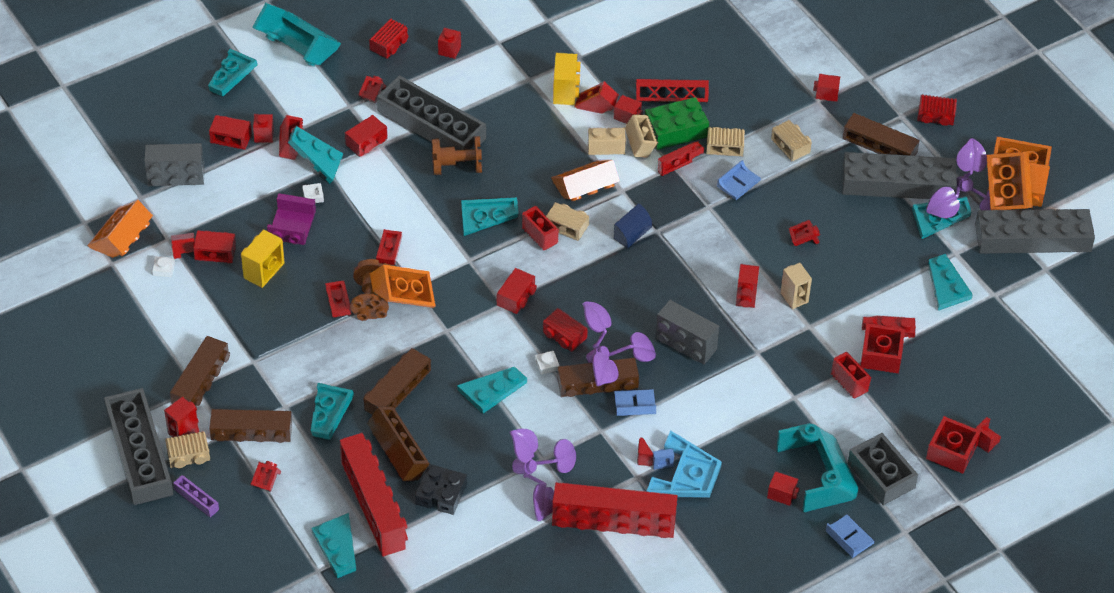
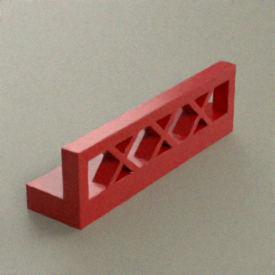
M636 79V100L678 102L690 99L687 98L689 95L693 98L696 97L692 93L696 88H705V98H697L698 102H708L709 80ZM640 87H648L653 93L648 97H640ZM661 87H666L671 93L666 98H661L656 91ZM678 88H685L689 93L684 98H679L674 92ZM653 94H655L658 98H650V97H651Z

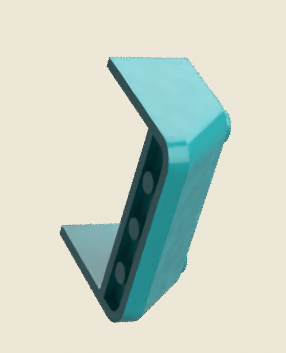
M269 3L264 4L252 28L264 32L267 39L273 42L279 40L304 55L303 59L306 60L305 62L314 67L316 64L320 65L341 45V42L295 14Z
M810 423L779 430L776 446L777 452H782L815 443L827 471L821 477L823 487L805 491L803 512L852 501L858 494V486L835 436Z

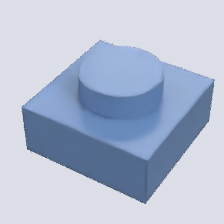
M661 449L653 452L654 470L673 467V449Z

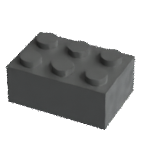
M202 143L145 145V168L148 186L204 185L205 166Z
M669 300L657 314L656 339L663 344L669 345L676 351L691 357L694 361L705 365L717 350L719 325Z
M883 433L850 449L847 464L882 505L916 488L918 473Z

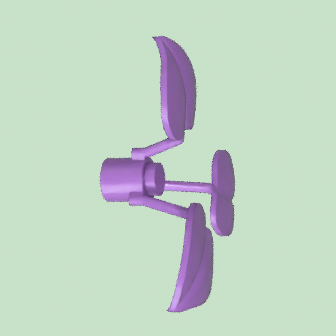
M970 138L959 150L956 157L958 167L963 171L969 172L956 179V194L951 187L938 189L928 202L927 213L941 218L954 216L960 207V203L956 199L959 196V191H973L984 198L980 202V209L991 210L989 190L987 195L973 188V181L969 178L973 174V170L981 172L987 164V154L983 146L975 139Z
M582 303L588 326L595 332H602L596 344L593 345L594 349L586 356L588 363H593L596 386L612 383L617 380L619 375L617 366L612 360H609V357L627 349H633L634 357L641 362H649L655 358L656 353L651 341L645 334L640 332L631 335L630 342L632 345H627L610 353L607 347L599 346L607 333L606 328L611 326L610 315L604 307L597 303Z
M515 429L510 431L517 457L513 461V471L516 474H524V478H529L539 483L534 488L533 504L536 521H541L552 513L554 490L551 487H546L545 482L530 474L536 471L537 465L556 463L558 472L567 473L575 465L576 451L569 440L560 439L554 446V456L556 459L534 461L532 458H534V452L538 449L537 436L529 429Z

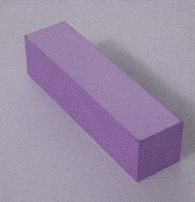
M183 475L173 482L174 490L207 516L211 517L219 510L216 500Z

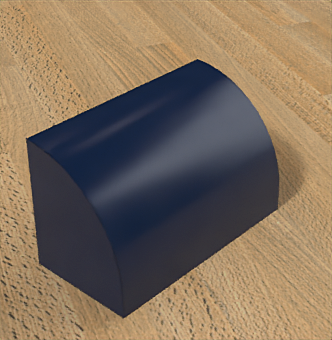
M638 203L614 224L613 239L627 249L652 228L651 217L641 204Z

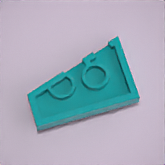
M229 49L227 58L223 59L220 70L216 71L208 85L209 91L223 97L258 66L256 59Z
M296 126L291 133L288 143L303 158L308 159L314 165L313 168L317 172L321 171L327 177L325 180L330 184L334 180L343 153Z
M517 197L461 200L464 236L518 218L519 216Z
M967 197L956 198L960 203L958 212L950 218H941L927 213L928 203L914 204L912 211L921 239L970 217L972 211Z
M946 254L929 259L928 266L935 289L934 294L937 298L938 311L972 299V292Z
M514 366L457 385V390L484 414L527 383V377Z
M317 383L318 391L315 397L316 405L315 412H313L311 433L312 436L330 440L352 401L354 392L345 388Z
M349 513L312 527V533L336 577L340 578L356 571Z

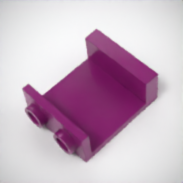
M279 193L277 197L278 209L272 225H267V231L281 238L283 242L305 245L316 213L315 199Z

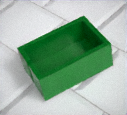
M696 97L645 110V115L650 119L649 122H651L655 139H657L656 142H658L655 146L657 150L707 138L709 121Z

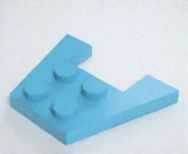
M670 430L664 449H673L674 453L682 455L672 482L652 477L646 492L678 495V497L710 498L722 462Z

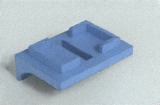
M741 160L718 179L717 187L737 200L761 181V178L745 166L743 160Z
M654 389L614 391L617 416L656 414ZM633 397L637 399V406L633 404Z
M848 515L826 526V532L852 558L874 544V540ZM853 532H856V534H854L853 536H851V537L848 538L847 540L844 539V538H846L847 536H849L850 534H852Z

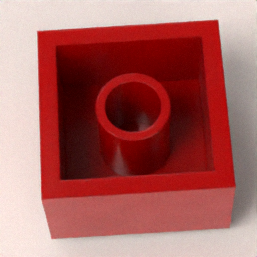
M867 323L860 366L865 369L899 374L905 329Z
M944 416L929 444L926 459L963 474L978 446L981 431Z

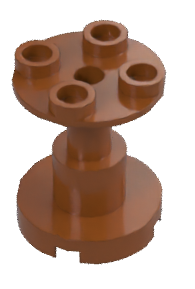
M474 136V149L470 150L440 147L439 138L432 139L434 175H441V166L456 165V161L475 160L476 173H482V163L478 162V160H482L481 149L477 148L481 147L480 136Z
M376 259L362 260L356 268L354 267V281L362 286V291L365 294H360L353 298L350 308L361 321L385 318L389 310L388 302L379 295H376L372 289L370 273L382 266L379 260Z

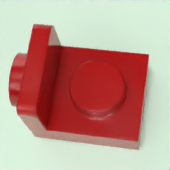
M366 76L358 95L360 98L376 103L377 96L381 93L382 89L386 88V85L380 77L373 76L372 78Z
M810 220L789 228L792 242L795 246L812 239L815 244L820 243L818 236H820L817 225L813 226Z
M266 461L265 464L259 462L251 485L271 492L277 474L280 475L281 470L273 462Z

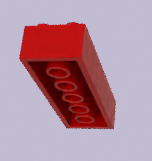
M363 433L340 440L341 464L381 555L384 557L406 549L405 541L408 540L405 529H407V523L405 518H401L399 515L400 508L397 501L393 502L392 489L385 484V474L383 470L378 468L377 456L371 453L372 446L369 439L366 440Z
M555 482L552 526L674 538L678 495Z

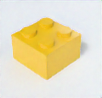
M556 53L553 104L575 105V98H579V87L576 86L580 85V74H577V72H580L581 62L577 61L578 54Z
M263 230L254 237L248 247L243 249L241 258L244 279L261 288L267 284L285 263L283 241L281 238Z

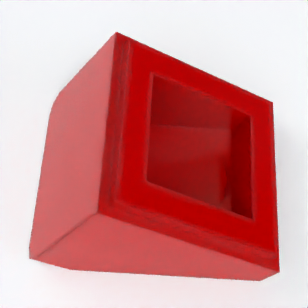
M640 437L637 464L652 466L653 453L644 438Z

